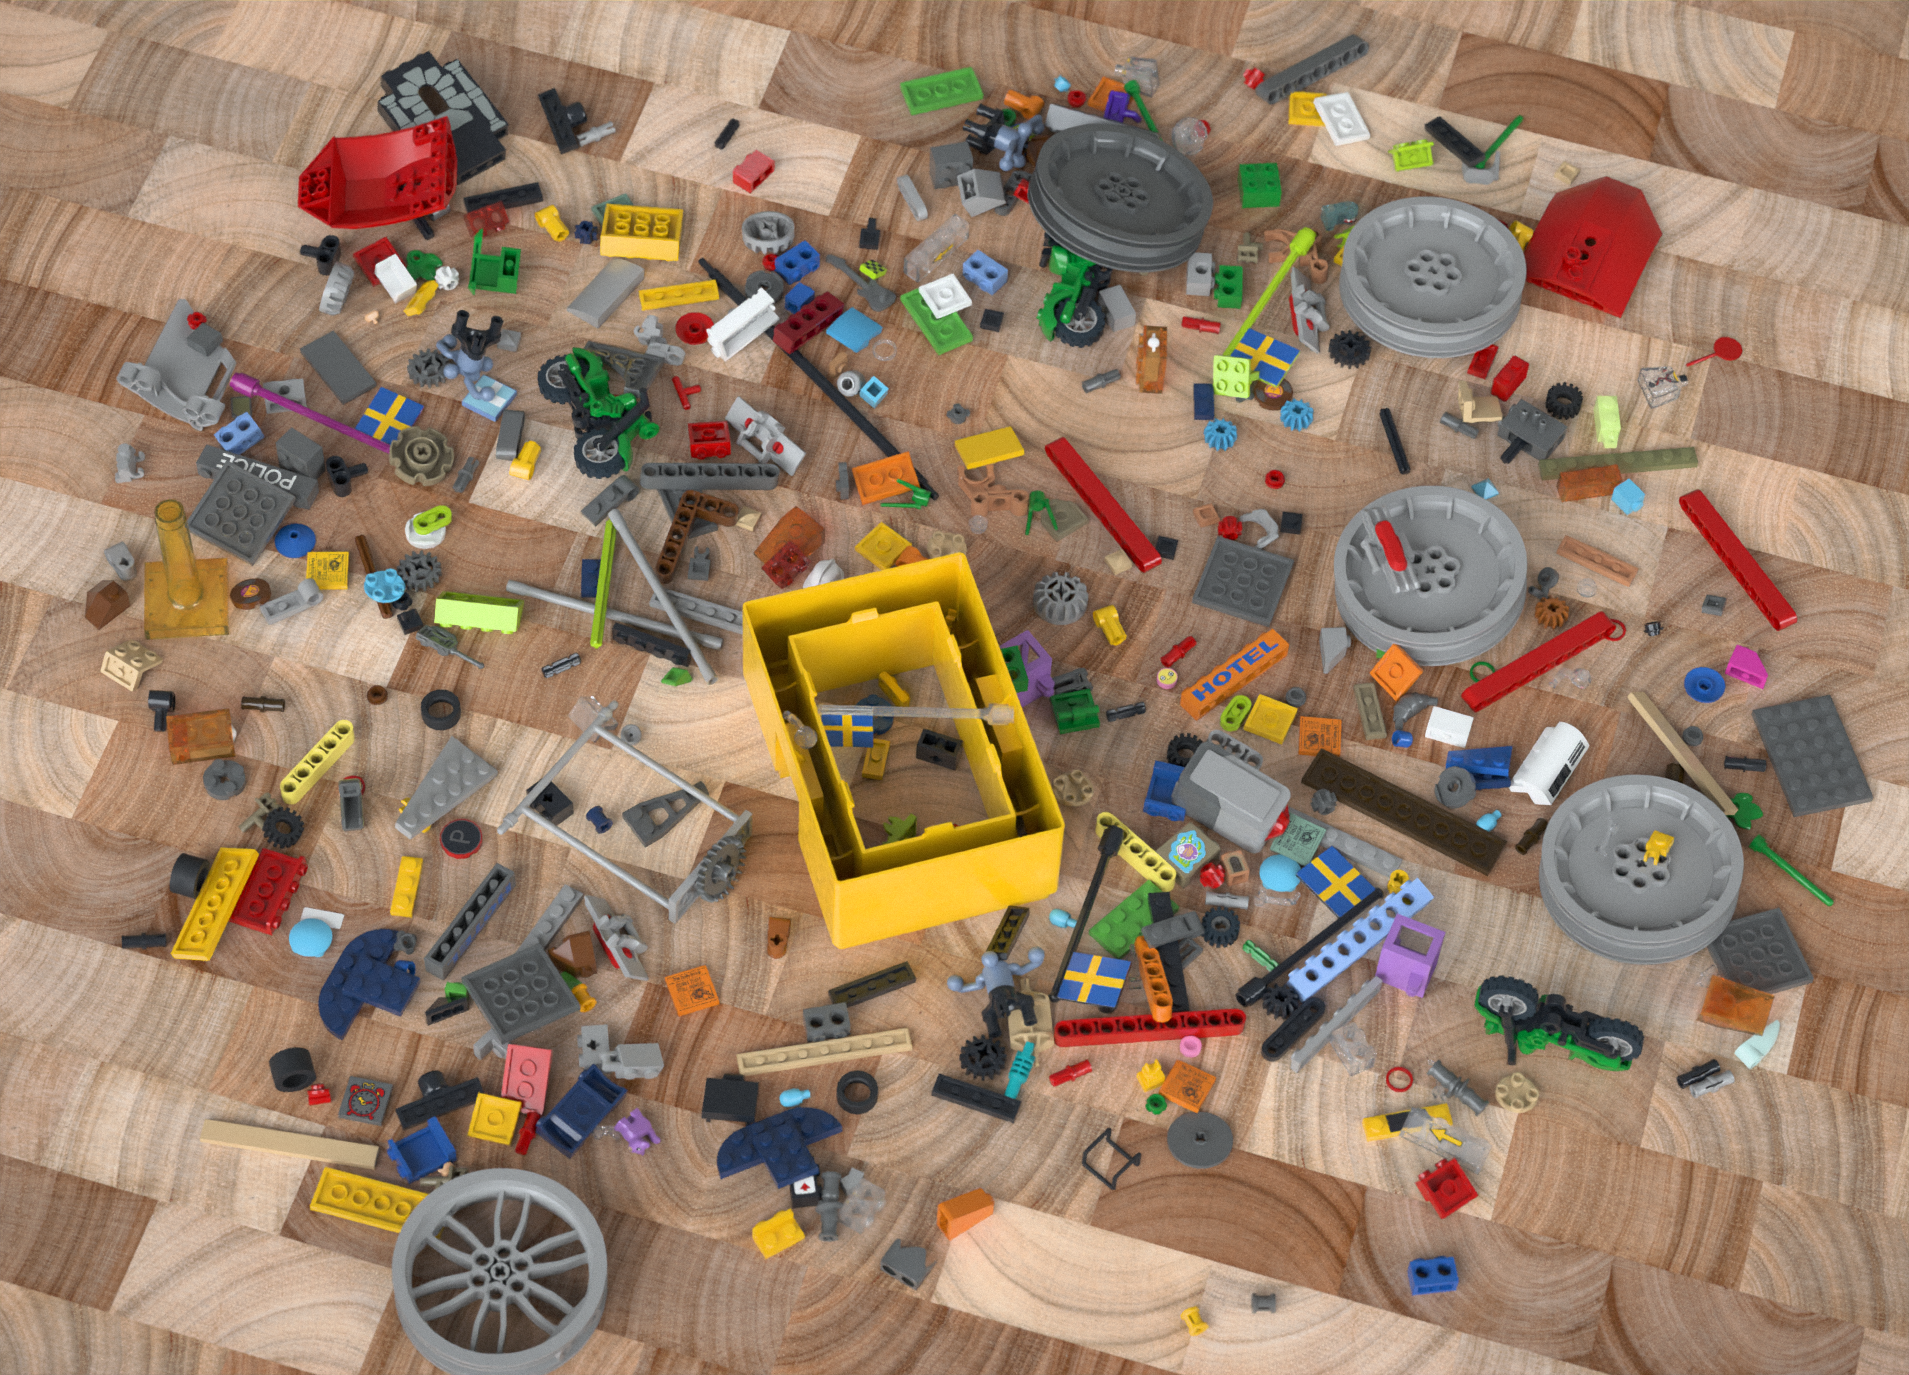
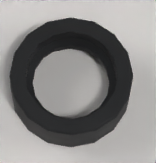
M441 689L428 693L421 702V716L424 723L431 729L443 731L455 726L461 718V706L458 697L451 691ZM445 702L452 705L453 712L446 717L436 718L429 714V708L433 704Z
M855 1070L846 1073L838 1081L836 1094L838 1104L850 1114L859 1115L867 1113L877 1103V1081L865 1071ZM853 1083H861L868 1086L870 1096L865 1101L854 1102L846 1098L845 1088Z

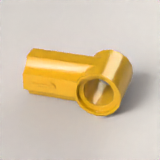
M554 205L547 206L534 213L538 225L541 228L545 227L554 241L561 242L569 235V230L561 221Z
M1515 220L1508 230L1516 238L1524 252L1525 245L1533 235V229Z
M534 441L525 442L518 458H514L511 463L510 475L530 481L534 473L535 463L541 453V446Z
M1114 605L1093 611L1094 622L1098 628H1102L1110 645L1117 646L1126 640L1127 635L1119 622V616Z

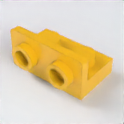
M791 1208L786 1211L781 1210L777 1212L773 1218L767 1221L758 1222L752 1229V1238L765 1259L805 1239V1234L794 1219Z

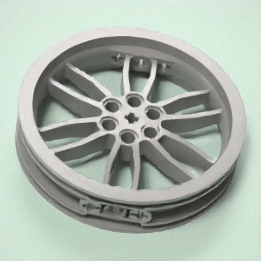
M495 1168L475 1171L454 1178L426 1196L409 1215L399 1233L392 1259V1280L397 1313L406 1335L415 1348L433 1365L450 1375H546L564 1365L585 1346L602 1317L607 1297L608 1280L607 1254L601 1230L589 1209L575 1194L558 1182L543 1175L520 1169ZM498 1200L494 1216V1245L490 1248H485L465 1226L453 1219L452 1216L455 1212L470 1205ZM504 1200L524 1202L521 1220L511 1241L501 1240L500 1236ZM531 1204L552 1212L573 1229V1231L548 1238L525 1252L518 1251L526 1231ZM443 1226H448L464 1239L473 1250V1253L470 1256L453 1249L435 1238V1236L441 1231ZM576 1240L581 1241L585 1253L560 1261L533 1264V1262L548 1252ZM427 1244L446 1259L470 1271L441 1277L419 1287L412 1288V1271L415 1257ZM505 1252L510 1254L508 1257L504 1258L499 1256L501 1253ZM482 1260L488 1261L486 1265L478 1264ZM588 1263L589 1280L587 1292L575 1308L554 1292L531 1281L532 1279L561 1274ZM521 1265L527 1267L525 1270L522 1271L516 1269L518 1266ZM477 1281L484 1282L482 1286L474 1285ZM516 1286L523 1287L521 1291L513 1290ZM468 1288L452 1300L424 1312L419 1311L415 1301L417 1298L443 1290ZM494 1294H500L502 1296L499 1299L491 1298ZM529 1296L549 1303L565 1313L566 1316L559 1326H554L540 1315L527 1300ZM477 1299L483 1300L474 1322L469 1350L445 1340L427 1324V1321L452 1314ZM510 1304H516L535 1325L551 1336L544 1343L533 1348L503 1354L507 1336L506 1307ZM490 1310L500 1312L501 1318L496 1354L476 1352L480 1331Z

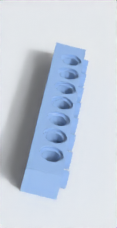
M1418 878L1413 882L1410 879L1400 887L1401 891L1399 893H1391L1384 899L1385 904L1381 907L1379 905L1373 907L1368 912L1370 915L1366 919H1363V917L1359 918L1353 924L1354 928L1349 932L1344 930L1336 937L1338 941L1333 945L1331 942L1326 944L1320 950L1322 953L1319 956H1311L1304 962L1306 964L1305 967L1301 970L1297 967L1288 975L1290 979L1286 985L1289 988L1293 987L1294 994H1298V999L1302 1004L1387 937L1397 913L1412 918L1432 901L1434 896ZM1402 898H1408L1411 901V905H1406ZM1386 910L1393 911L1395 917H1389ZM1370 923L1378 924L1379 930H1374ZM1354 935H1360L1364 942H1357ZM1338 948L1346 949L1348 955L1340 954ZM1323 960L1329 961V962L1331 963L1332 967H1331V968L1325 967V966L1323 965L1322 961H1323ZM1306 973L1314 974L1316 980H1309Z

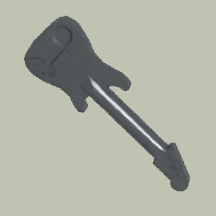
M833 255L826 256L827 263H831L836 269H841L862 288V290L857 289V294L867 300L872 310L881 312L895 302L896 295L892 291L879 286L876 280L868 276L870 282L867 283L846 264V260Z

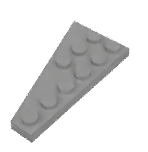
M451 736L397 819L395 828L411 840L497 777L498 770Z

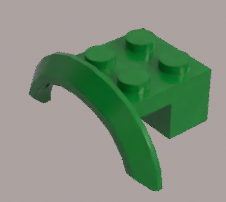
M480 229L474 237L468 284L469 291L474 296L476 289L516 294L521 249L502 247L501 256L481 254L483 229Z

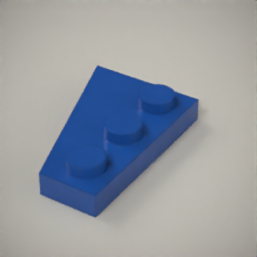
M1512 746L1448 751L1446 769L1457 766L1472 773L1508 776Z

